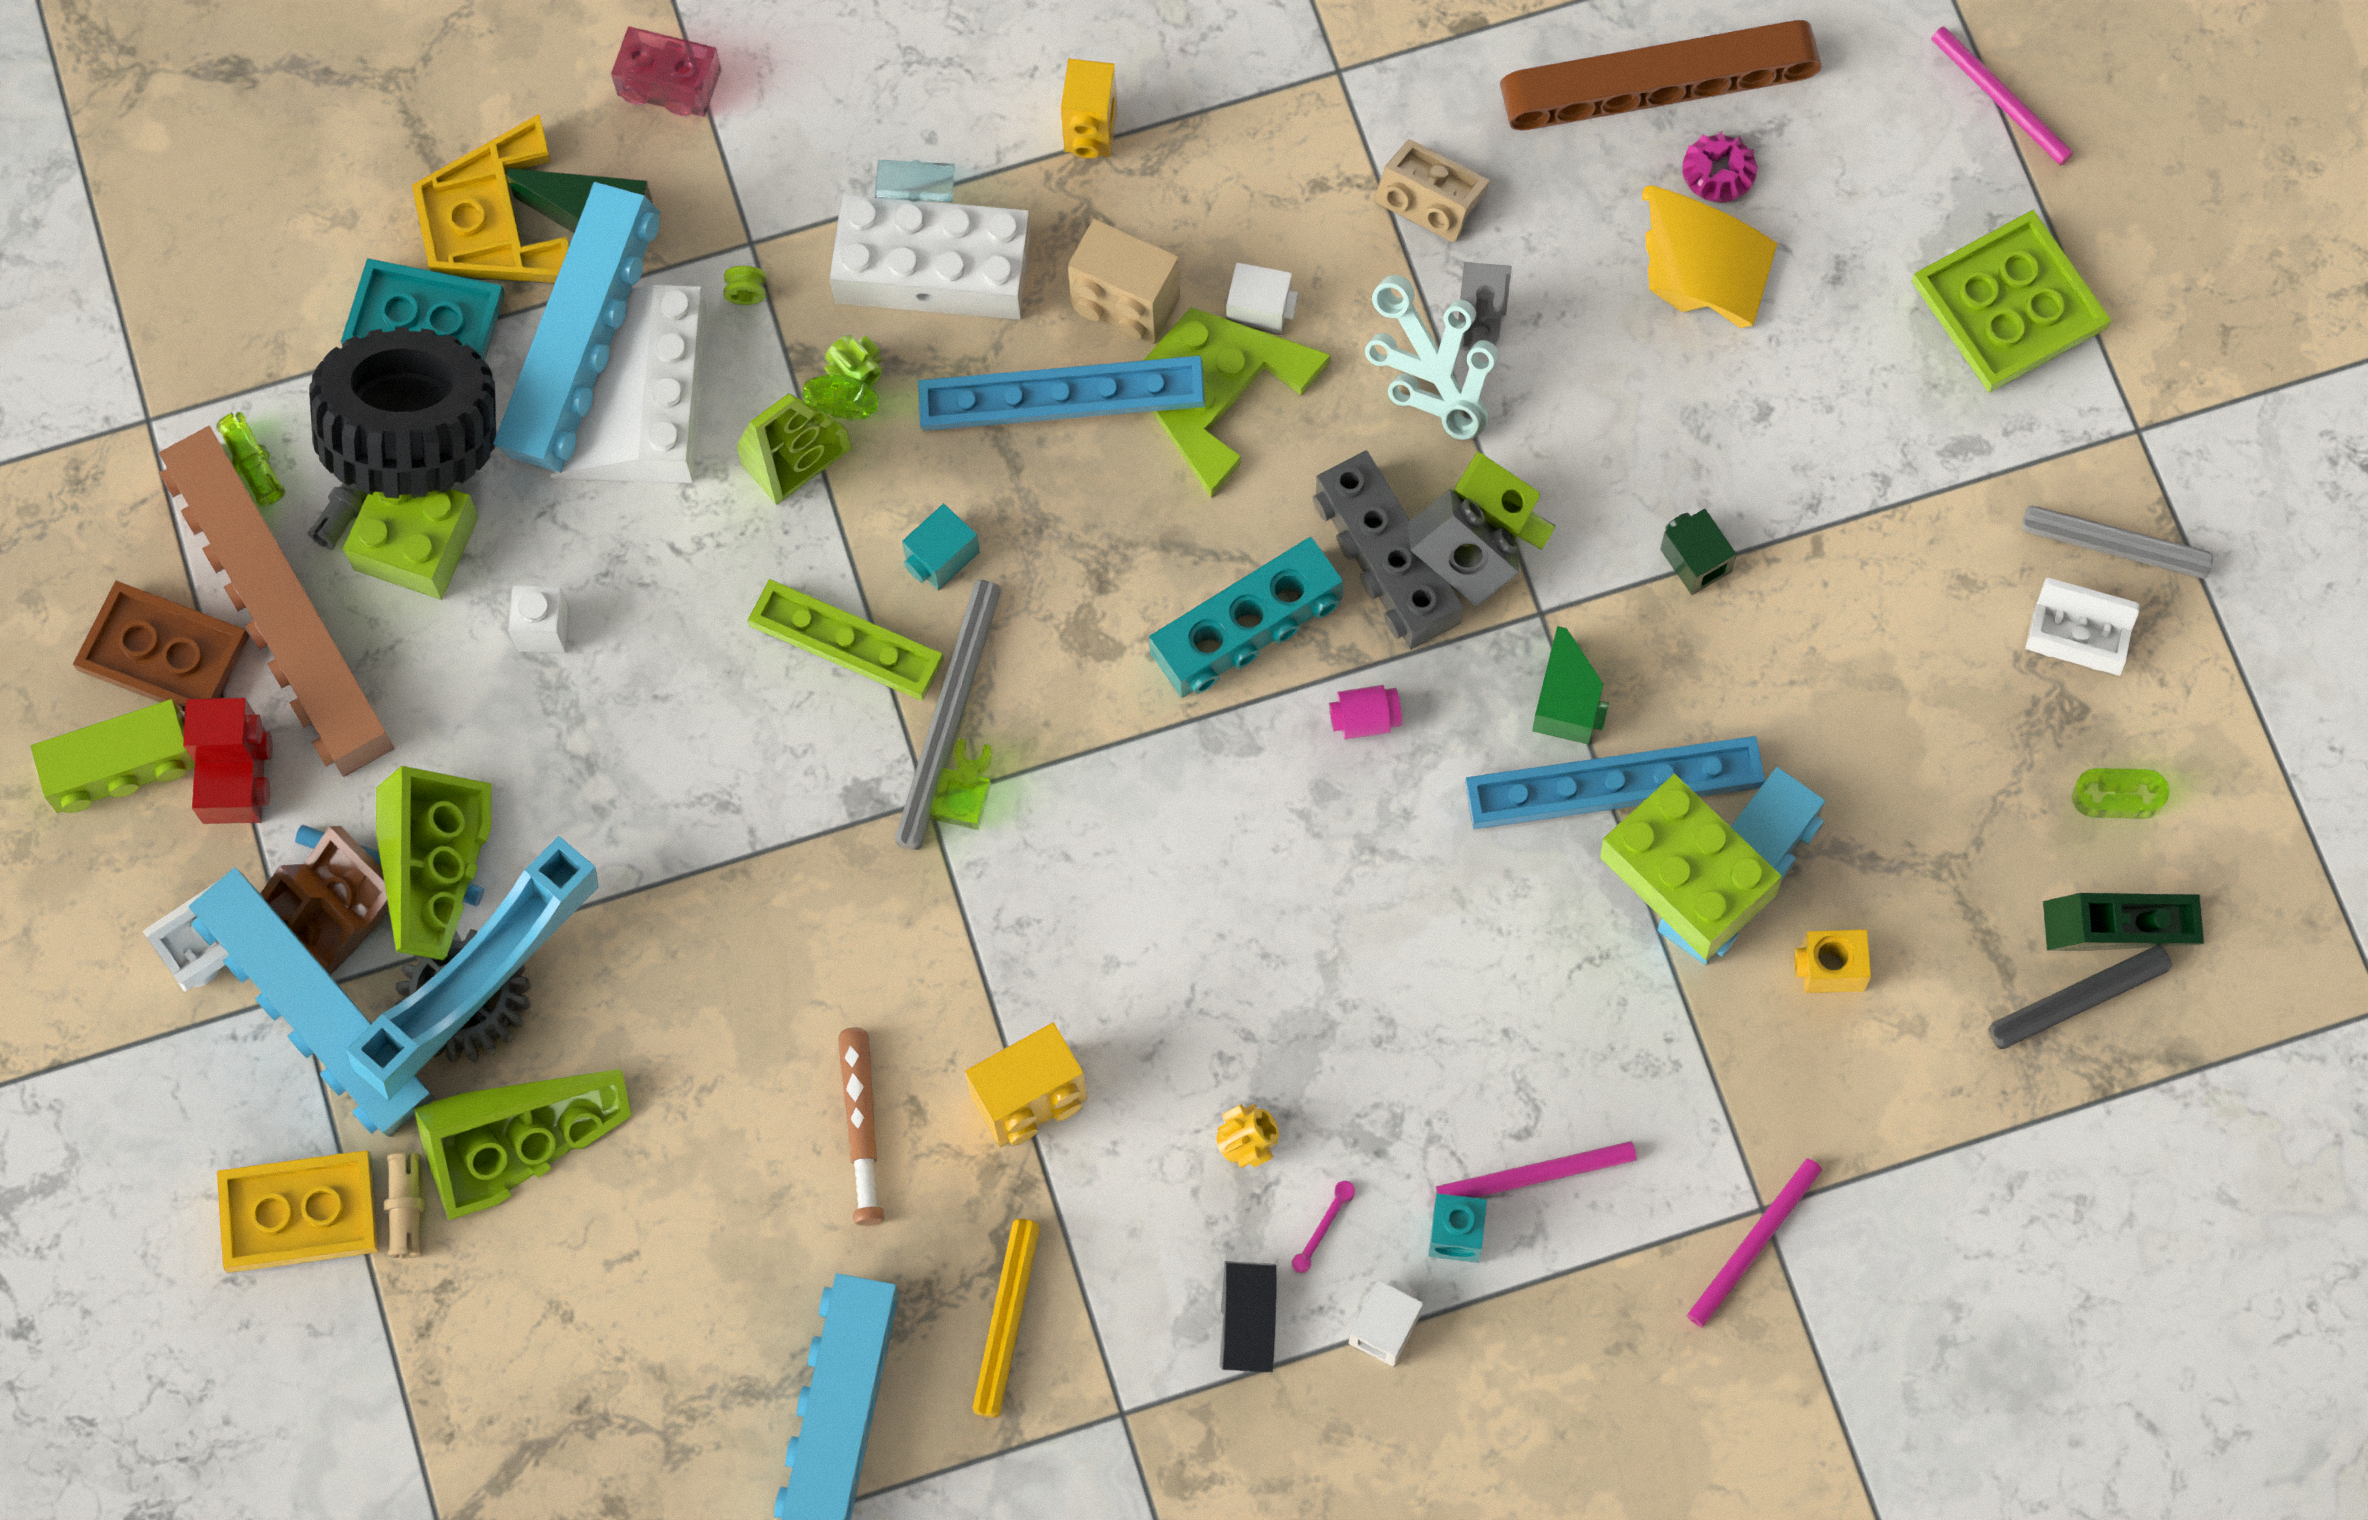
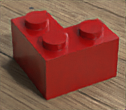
M246 698L186 699L183 746L195 762L192 810L202 824L261 823L262 806H268L270 802V783L268 777H264L265 760H271L273 741L271 732L265 730L260 715L255 714Z

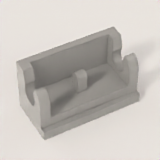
M1464 262L1460 300L1468 301L1473 305L1476 311V318L1469 329L1465 331L1460 350L1469 351L1473 340L1472 330L1478 326L1486 327L1489 330V342L1494 345L1498 343L1501 315H1506L1512 266ZM1459 312L1458 320L1465 322L1466 317L1463 313Z

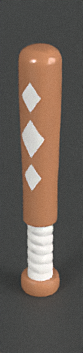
M859 1027L844 1029L839 1034L838 1041L851 1163L854 1164L856 1169L857 1200L859 1202L858 1209L853 1213V1218L856 1225L870 1226L884 1221L883 1209L877 1206L875 1168L873 1165L877 1161L870 1047L866 1030Z

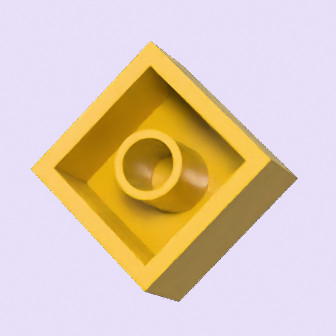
M1054 1022L965 1070L970 1096L999 1147L1011 1142L1012 1146L1026 1142L1037 1134V1127L1052 1118H1055L1056 1121H1062L1071 1117L1082 1108L1081 1102L1087 1099L1084 1073Z

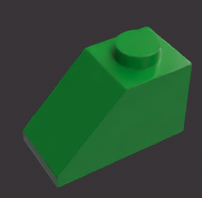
M1557 626L1532 731L1589 745L1593 729L1603 731L1609 702L1600 700L1603 682L1568 629Z

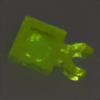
M960 738L954 747L957 770L942 768L930 816L933 820L979 830L991 787L990 779L980 777L979 774L985 772L992 762L991 747L984 744L981 756L976 760H969L964 756L967 748L966 740Z

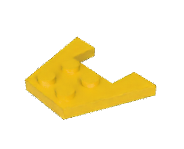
M540 114L411 185L430 271L458 277L546 283L556 282L570 246L568 238L566 236L522 246L506 176L508 168L524 169L551 162Z

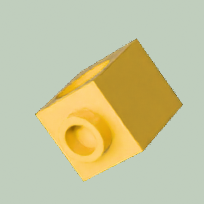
M1867 929L1806 932L1801 947L1794 949L1796 978L1804 977L1805 993L1865 991L1871 978ZM1824 953H1832L1840 958L1843 968L1829 970L1820 963L1818 956Z

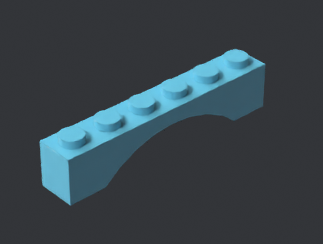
M558 836L523 871L497 910L465 947L416 992L398 1005L382 1013L346 1049L352 1069L387 1100H390L599 888L596 867Z

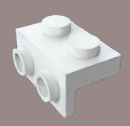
M2046 578L2033 611L2025 649L2120 676L2126 663L2131 632L2138 616L2140 605L2137 602L2056 579Z
M210 887L143 930L146 938L171 971L183 991H187L193 986H204L217 976L219 969L225 966L223 960L229 956L228 952L218 941L210 946L191 925L198 917L188 906Z

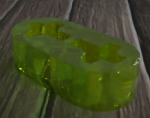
M2094 768L2088 769L2080 775L2072 789L2071 797L2073 805L2085 816L2093 818L2146 819L2154 817L2161 811L2169 798L2170 790L2165 778L2153 770ZM2091 783H2096L2100 792L2115 794H2105L2101 802L2097 803L2093 802L2092 794L2084 792L2088 790ZM2144 784L2147 785L2148 792L2156 794V796L2152 798L2149 804H2145L2141 795L2125 793H2135L2140 785Z

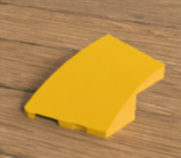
M1654 185L1644 187L1642 200L1649 201L1651 230L1645 233L1646 250L1650 259L1648 266L1649 290L1681 312L1709 306L1739 328L1753 326L1778 243L1744 222L1700 201Z

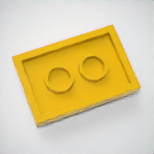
M368 1150L217 1171L223 1269L227 1273L379 1252L372 1159Z

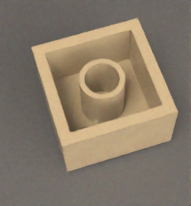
M1093 218L1067 265L1071 306L1086 319L1092 321H1099L1101 319L1115 325L1123 335L1131 339L1141 340L1143 338L1155 343L1180 299L1179 256Z

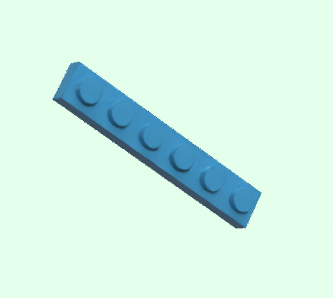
M1201 356L918 380L920 427L923 431L1205 407L1204 371Z
M1751 736L1466 777L1465 787L1474 830L1639 806L1674 773L1699 797L1760 789L1765 783L1757 737Z

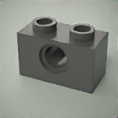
M1451 489L1408 522L1410 550L1476 607L1519 573L1518 545L1513 536L1502 527L1496 529L1485 519L1482 510L1474 501L1468 498L1463 500ZM1468 543L1473 544V545H1470V546H1461V545H1463V544H1468Z

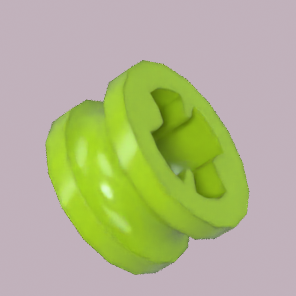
M735 266L724 272V282L727 286L723 289V296L728 302L739 305H753L762 302L766 298L765 288L762 287L766 282V274L763 270L752 266Z

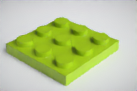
M2034 210L2021 215L1915 272L1911 281L1988 393L2109 328L2112 321Z

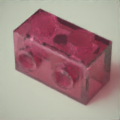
M628 26L611 76L617 96H621L631 104L645 105L649 103L665 107L669 112L679 116L693 114L705 117L721 73V65L716 47Z

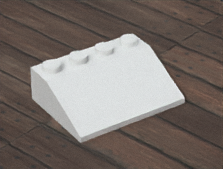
M650 285L631 289L626 301L625 319L622 325L615 330L609 346L610 355L607 366L599 373L592 390L593 401L591 408L585 416H582L577 429L574 452L565 461L561 473L550 470L551 479L693 483L707 321V307L701 286Z

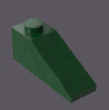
M508 168L507 179L515 199L575 233L594 182L644 195L653 204L648 183L644 180Z
M2076 893L2043 901L2047 951H2094L2150 948L2156 945L2169 947L2204 944L2200 894Z

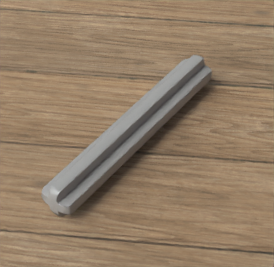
M2033 505L2028 506L2022 522V529L2027 533L2202 579L2207 578L2213 563V556L2208 551Z

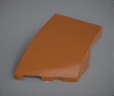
M329 826L304 864L280 865L260 893L330 975L359 947L389 911L382 867L341 826Z

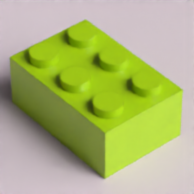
M1675 773L1610 831L1602 841L1600 859L1706 961L1777 896L1782 876Z

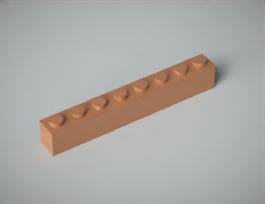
M210 425L158 452L167 469L159 472L173 498L182 494L188 504L186 508L180 510L194 535L203 531L210 543L202 548L215 573L225 569L232 581L223 587L237 611L247 608L253 618L252 622L245 625L259 650L268 646L274 655L275 660L267 663L281 689L291 685L297 699L289 702L303 728L313 724L320 737L312 741V744L324 765L327 767L335 763L342 776L345 777L394 750L395 748Z

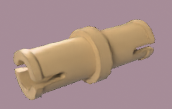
M395 1153L387 1156L389 1199L384 1200V1212L389 1213L388 1257L399 1258L400 1254H402V1258L421 1256L420 1212L425 1210V1200L419 1198L420 1155L416 1153H410L407 1158L406 1153Z

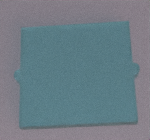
M878 159L875 198L900 199L911 202H953L955 164L921 162L920 160L897 161Z

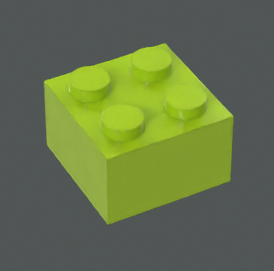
M454 489L440 494L437 490L427 492L426 497L413 498L412 494L399 495V499L386 498L384 493L374 492L373 495H367L343 550L354 571L442 600L479 515L470 495Z

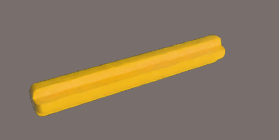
M1015 1219L1012 1222L972 1406L974 1413L982 1417L998 1418L1001 1412L1040 1232L1039 1224L1032 1220Z

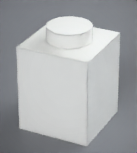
M1236 262L1226 304L1227 320L1263 332L1282 335L1285 319L1294 320L1299 298V292L1292 291V273Z
M512 586L508 632L517 652L565 653L569 606L561 587Z
M1377 1280L1349 1333L1348 1344L1394 1367L1422 1314L1423 1302L1416 1299L1418 1293L1396 1280H1391L1389 1285Z

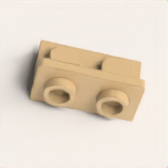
M1408 139L1385 165L1374 200L1377 204L1451 242H1455L1461 234L1466 217L1485 196L1490 180Z

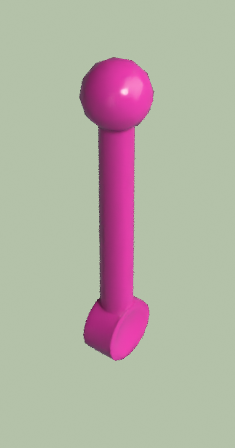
M1341 1181L1336 1185L1334 1190L1335 1199L1303 1252L1293 1257L1292 1267L1296 1272L1305 1273L1311 1268L1312 1262L1310 1258L1343 1203L1353 1199L1355 1188L1349 1181Z

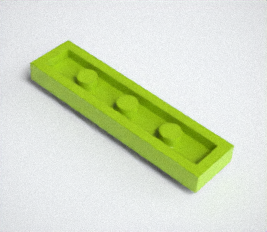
M771 579L768 580L748 618L749 626L922 702L944 661L943 653Z

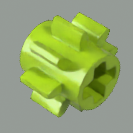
M851 335L839 338L830 346L825 354V360L829 363L824 367L828 373L826 378L840 393L846 390L848 386L856 393L866 391L877 382L882 374V368L878 365L883 360L879 355L881 350L867 335L861 338L859 342Z

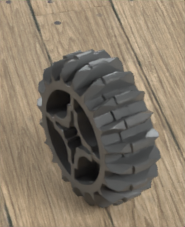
M470 929L464 941H461L458 932L455 931L447 957L443 960L415 955L419 961L417 966L403 964L402 971L410 980L396 983V991L404 996V998L397 1001L395 1006L416 992L445 967L478 933L477 930ZM524 964L501 986L500 999L494 1011L489 1010L487 1005L484 1004L470 1018V1020H474L479 1024L458 1030L433 1057L437 1058L446 1049L449 1061L456 1063L460 1058L462 1050H465L468 1059L471 1062H476L479 1056L478 1048L485 1047L490 1055H495L497 1048L493 1041L500 1037L505 1043H512L513 1036L507 1028L509 1025L524 1027L525 1021L516 1011L526 1010L531 1006L529 998L523 995V993L531 988L529 979L520 976L526 969Z

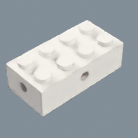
M842 194L830 272V284L834 303L1021 320L1031 243L1029 210Z

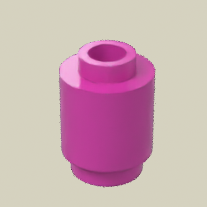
M1384 685L1338 691L1337 702L1329 703L1333 732L1342 730L1344 740L1391 733V728L1402 726L1401 707L1396 688L1385 689Z

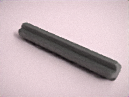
M2156 945L1993 1022L1988 1028L1990 1037L1998 1049L2010 1047L2168 972L2172 966L2171 959L2163 946Z

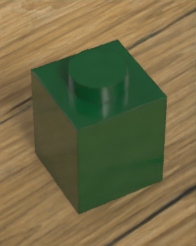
M1705 508L1692 516L1688 512L1683 513L1667 524L1660 550L1691 595L1732 572L1737 553Z

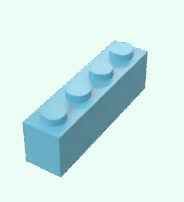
M1776 767L1731 825V828L1762 856L1783 879L1797 859L1791 854L1801 840L1809 845L1824 825L1825 820L1819 816L1826 800ZM1662 918L1660 919L1657 930L1659 933L1704 965L1709 962L1712 956L1707 961L1703 959ZM1737 932L1716 954L1723 957L1731 948L1739 933Z

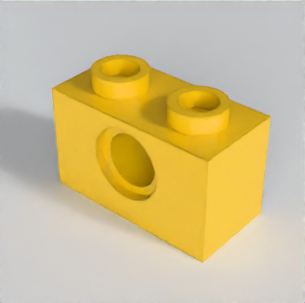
M1068 58L1061 102L1064 152L1073 153L1085 159H1092L1098 156L1110 157L1118 108L1115 63Z

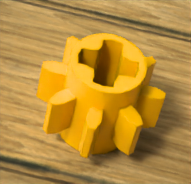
M1239 1104L1222 1114L1226 1124L1217 1128L1216 1141L1221 1154L1228 1161L1238 1163L1241 1168L1248 1164L1255 1168L1273 1158L1269 1148L1278 1144L1279 1129L1275 1119L1268 1111L1261 1108L1257 1109L1255 1104L1247 1108Z

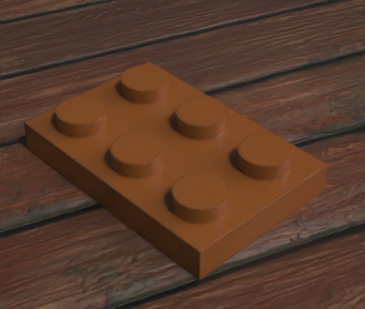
M115 580L73 665L79 672L152 700L164 702L172 699L178 709L185 712L186 699H212L220 697L250 636L246 629Z

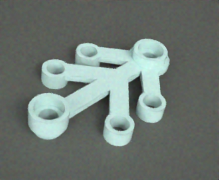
M1398 275L1385 277L1373 292L1372 301L1374 307L1385 317L1398 318L1419 356L1397 348L1395 340L1390 335L1379 333L1374 335L1366 345V358L1376 366L1388 365L1406 372L1396 376L1388 388V395L1393 403L1399 406L1410 405L1441 417L1443 428L1453 438L1465 440L1477 437L1483 432L1488 423V411L1481 402L1480 397L1487 373L1497 363L1499 352L1496 346L1489 341L1482 340L1476 342L1467 354L1466 360L1470 369L1461 390L1453 376V371L1464 333L1476 318L1475 308L1465 300H1456L1451 303L1443 316L1446 326L1438 349L1412 304L1415 299V292L1411 282L1405 277ZM1391 288L1398 290L1403 298L1393 295ZM1453 311L1463 313L1466 321L1457 320L1454 317ZM1375 345L1383 346L1387 350V355L1378 353ZM1476 352L1486 354L1489 362L1479 360ZM1414 376L1434 383L1441 396L1421 390L1420 384ZM1398 385L1406 386L1410 391V395L1401 393ZM1460 410L1466 411L1472 419L1463 417Z

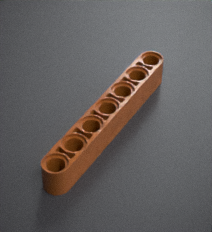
M1793 20L1522 69L1502 78L1500 87L1510 127L1514 130L1523 131L1801 81L1820 72L1822 64L1811 23L1805 20Z

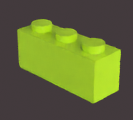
M170 699L30 745L44 798L57 813L80 812L90 807L93 801L108 796L116 798L125 797L135 793L139 786L157 780L160 782L174 781L183 777L187 770L194 769L195 762L183 746L185 720L174 701Z

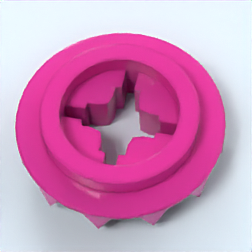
M1723 131L1708 137L1702 134L1697 142L1688 146L1682 164L1683 177L1688 187L1699 197L1712 202H1730L1745 195L1754 184L1758 169L1754 158V149H1749L1743 144L1741 136L1732 138L1726 136ZM1728 155L1729 163L1727 168L1730 171L1722 169L1711 178L1713 162L1710 159L1718 162L1722 157L1725 158Z

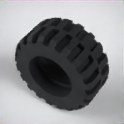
M395 327V331L383 332L382 329L369 331L366 337L359 338L356 335L345 340L341 349L338 347L333 348L312 374V382L309 385L314 451L319 455V461L331 474L334 473V476L347 486L355 484L361 492L371 495L374 492L384 493L386 498L398 499L399 495L412 494L413 498L426 497L427 492L435 490L440 494L451 490L455 482L463 484L472 478L476 470H480L491 457L490 453L495 448L493 443L497 435L496 397L492 371L474 349L469 345L462 347V343L453 336L446 334L444 337L436 334L435 330L421 328L420 332L409 331L408 327Z

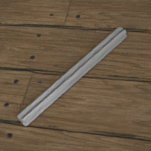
M977 580L974 584L895 835L897 845L903 848L919 850L922 847L999 600L1000 588L999 585L993 582Z

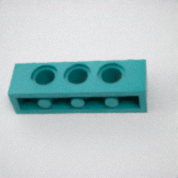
M1310 536L1149 636L1150 654L1181 698L1193 691L1195 694L1203 693L1219 680V675L1233 666L1236 669L1243 668L1258 657L1260 649L1273 641L1276 644L1287 641L1299 631V625L1315 616L1317 619H1320L1332 613L1339 606V600L1343 597V580ZM1284 590H1294L1301 595V598L1295 602H1284L1277 595ZM1251 614L1257 616L1261 622L1254 627H1244L1237 620L1243 615ZM1206 639L1215 640L1221 645L1218 650L1211 653L1202 652L1196 646L1199 642Z

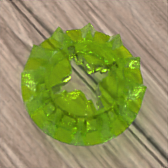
M840 374L821 375L806 381L802 392L804 402L824 414L832 416L834 419L838 417L849 421L853 420L854 417L865 419L869 418L870 414L877 412L878 394L863 381Z

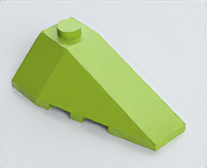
M400 766L376 787V837L396 952L440 960L447 957L464 908L462 902L469 883L475 877L478 868L476 862L482 845L487 842L492 828L491 783Z

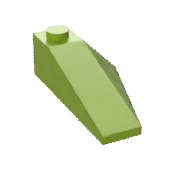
M790 393L751 420L736 445L741 465L776 505L851 450L848 432L840 422Z
M620 1069L466 1092L414 1108L423 1152L448 1220L498 1205L512 1196L510 1193L511 1189L534 1174L539 1178L552 1169L549 1164L574 1148L583 1149L631 1117L624 1076Z

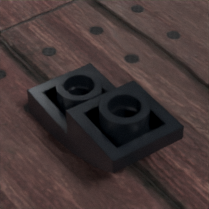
M1225 1261L1221 1302L1223 1327L1220 1367L1222 1370L1273 1372L1276 1328V1264Z

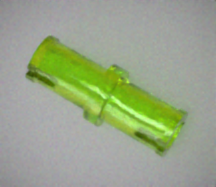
M236 412L235 416L233 413H230L221 418L216 424V428L221 433L233 455L231 463L237 473L244 475L256 497L258 505L266 506L267 502L269 505L278 502L284 497L286 490L279 482L268 462L270 454L266 446L257 442L242 412Z

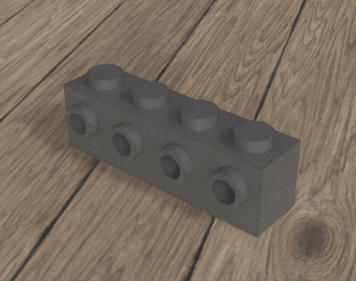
M1365 450L1317 475L1316 495L1313 496L1315 507L1324 521L1331 519L1339 531L1336 538L1345 557L1348 560L1356 559L1363 571L1360 574V578L1368 595L1373 600L1378 597L1387 610L1384 613V618L1393 636L1396 639L1403 637L1410 650L1461 624L1463 605L1450 584L1410 550L1408 522H1410V519L1369 452Z

